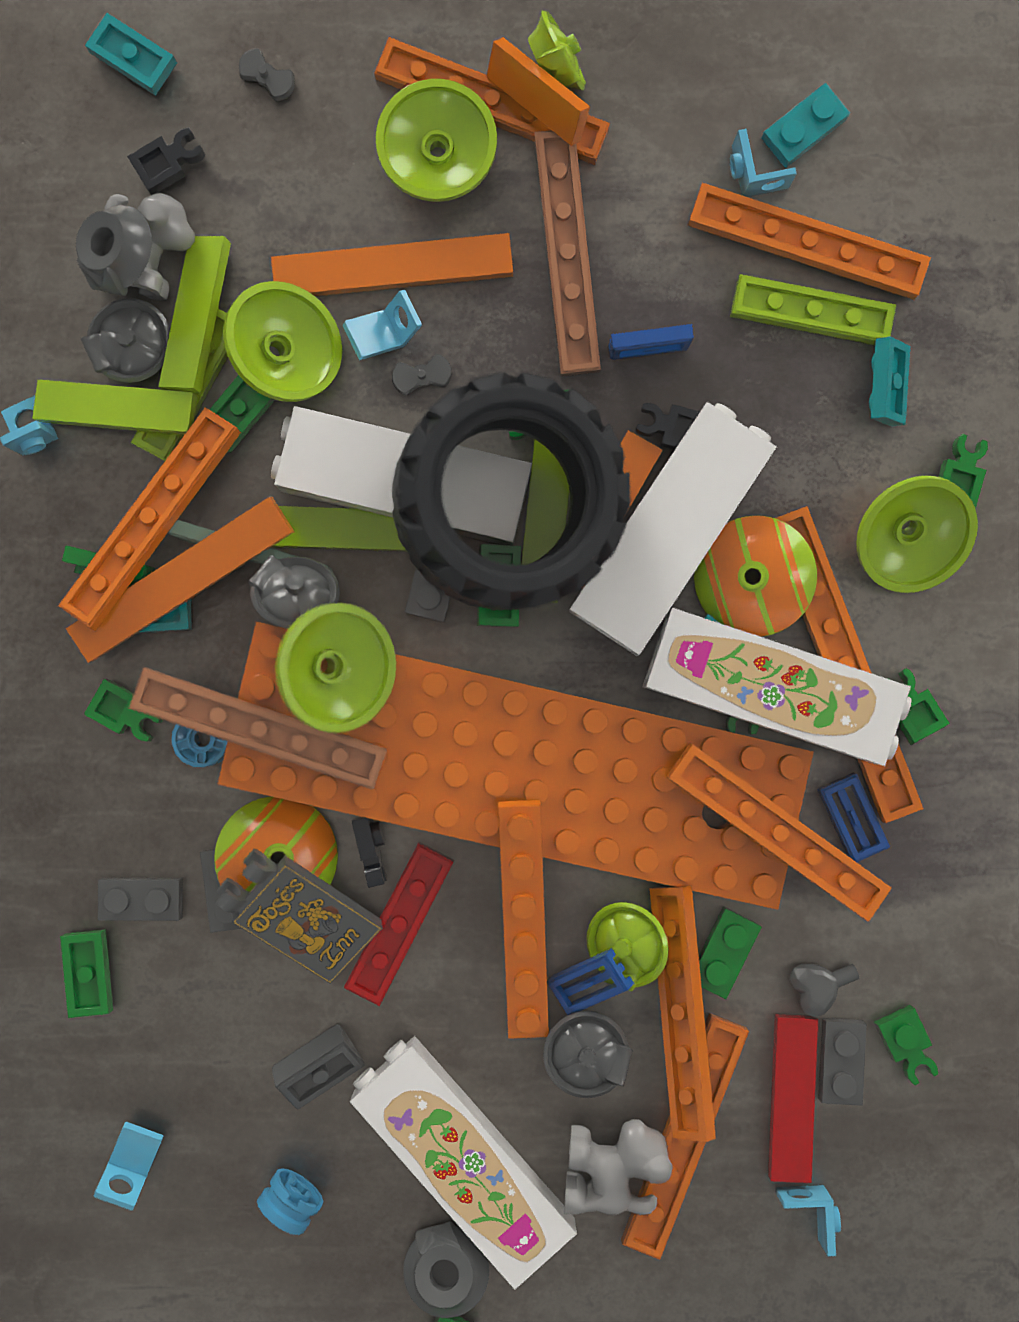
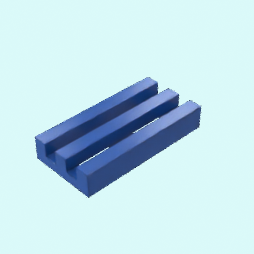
M692 324L611 334L610 343L608 344L610 359L617 360L685 351L689 348L694 338Z
M851 773L846 778L838 779L831 782L832 784L817 789L847 856L859 862L890 848L857 773ZM851 786L876 841V844L872 846L845 791V788ZM835 792L861 846V851L857 852L831 795Z
M612 948L552 975L547 981V984L567 1015L579 1012L628 991L634 984L630 976L626 978L623 976L622 972L625 968L622 963L616 964L613 960L616 954ZM601 966H604L605 968L604 970L597 972L591 976H588L571 985H568L564 988L561 987V984L566 983L572 979H575L594 969H597ZM609 978L614 982L572 1002L568 998Z

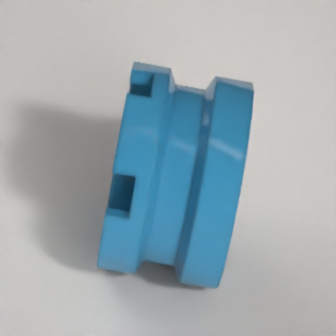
M178 724L175 725L172 731V746L175 754L183 763L192 767H207L223 761L228 741L210 736V742L207 746H198L200 744L199 736L197 735L198 731Z
M278 1169L270 1180L271 1187L264 1188L258 1197V1208L279 1229L294 1235L303 1234L310 1224V1216L316 1215L323 1205L322 1195L310 1181L300 1174L289 1169Z

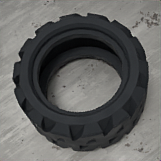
M495 373L474 378L467 385L450 390L435 402L414 427L396 464L392 484L394 505L392 515L399 540L409 553V559L428 582L445 591L444 594L469 606L489 608L490 610H518L559 601L562 597L580 590L602 570L601 566L615 553L626 528V524L622 522L631 503L629 472H623L624 450L610 424L603 426L599 410L572 388L566 392L555 380L529 373H521L517 377L507 373ZM494 430H508L525 434L544 445L558 460L566 475L570 491V511L567 524L554 547L543 557L531 564L508 565L482 557L470 549L458 537L447 518L442 498V480L445 466L453 449L474 435Z

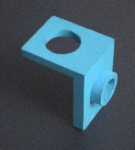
M747 129L738 130L732 144L733 154L730 155V170L733 179L739 180L742 196L750 197L788 189L797 174L796 168L756 175ZM779 180V181L774 182V183H771V184H766V183L771 182V181Z
M401 290L395 295L385 310L346 320L342 326L358 359L363 360L404 347L420 329L422 323L406 291ZM400 306L404 309L408 318L407 328L403 326L399 317Z
M35 395L1 411L10 433L0 437L2 445L21 455L37 453L43 450L46 444L58 439L52 423L33 421L18 428L17 419L19 415L26 410L33 411Z
M125 1122L94 1193V1197L133 1210L164 1136ZM114 1179L124 1180L129 1183L132 1191L127 1194H118L110 1188L109 1182Z
M825 1186L776 1187V1195L783 1208L817 1207L818 1241L827 1256H836L835 1233L841 1231V1218L837 1206H834V1200ZM802 1195L808 1196V1198H794L791 1196Z

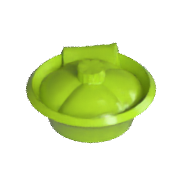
M541 10L538 25L528 37L529 45L537 63L565 87L584 91L586 83L576 56L581 51V47L573 33L566 37L551 14Z
M613 903L598 911L589 924L586 942L590 958L612 948L616 954L613 960L616 964L621 962L625 968L622 972L625 978L630 976L634 982L629 991L632 992L636 987H642L653 982L662 973L668 958V941L660 922L648 910L633 903ZM604 966L597 968L598 972L605 969ZM611 978L603 981L609 984L614 983Z

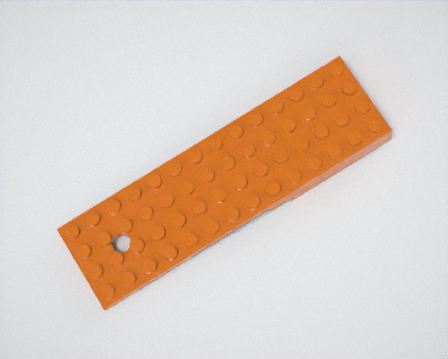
M256 621L238 699L296 718L285 705L276 679L278 650L288 629ZM395 654L396 675L394 685L388 700L379 713L366 724L356 729L338 732L387 749L373 790L227 742L217 785L499 848L498 802L540 800L542 857L673 887L692 886V891L776 910L779 909L788 865L728 821L719 827L708 826L702 816L704 804L666 778V776L690 743L799 820L814 751ZM323 659L320 664V669L322 673H324L328 667V662L326 659Z

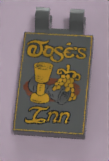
M253 849L243 860V863L247 865L243 875L248 880L258 884L248 892L236 881L227 878L217 889L221 896L216 900V905L226 912H233L232 923L329 984L383 929L382 919L287 856H284L276 864L259 850Z

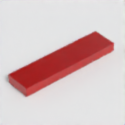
M420 842L417 844L380 916L383 929L363 949L344 986L345 989L377 1006L381 1005L454 863L453 859Z
M775 1014L768 1177L773 1182L812 1183L818 1019L812 1016Z

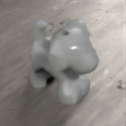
M157 193L143 198L137 209L149 224L152 248L145 270L131 286L139 287V293L145 297L166 301L169 295V283L162 278V275L157 270L163 250L184 251L189 249L194 243L195 232L187 222L186 212L182 204L171 196ZM121 194L110 196L105 210L116 205H127L129 202L127 196Z
M632 1119L623 1124L617 1145H597L591 1140V1133L588 1128L581 1125H571L568 1169L587 1172L591 1175V1180L586 1182L580 1173L567 1171L564 1214H582L599 1211L607 1215H618L625 1211L638 1215L651 1214L657 1207V1197L653 1194L644 1197L631 1194L629 1179L634 1177L649 1181L650 1183L661 1184L671 1177L673 1165L668 1158V1146L665 1137L659 1131L643 1124L642 1121Z

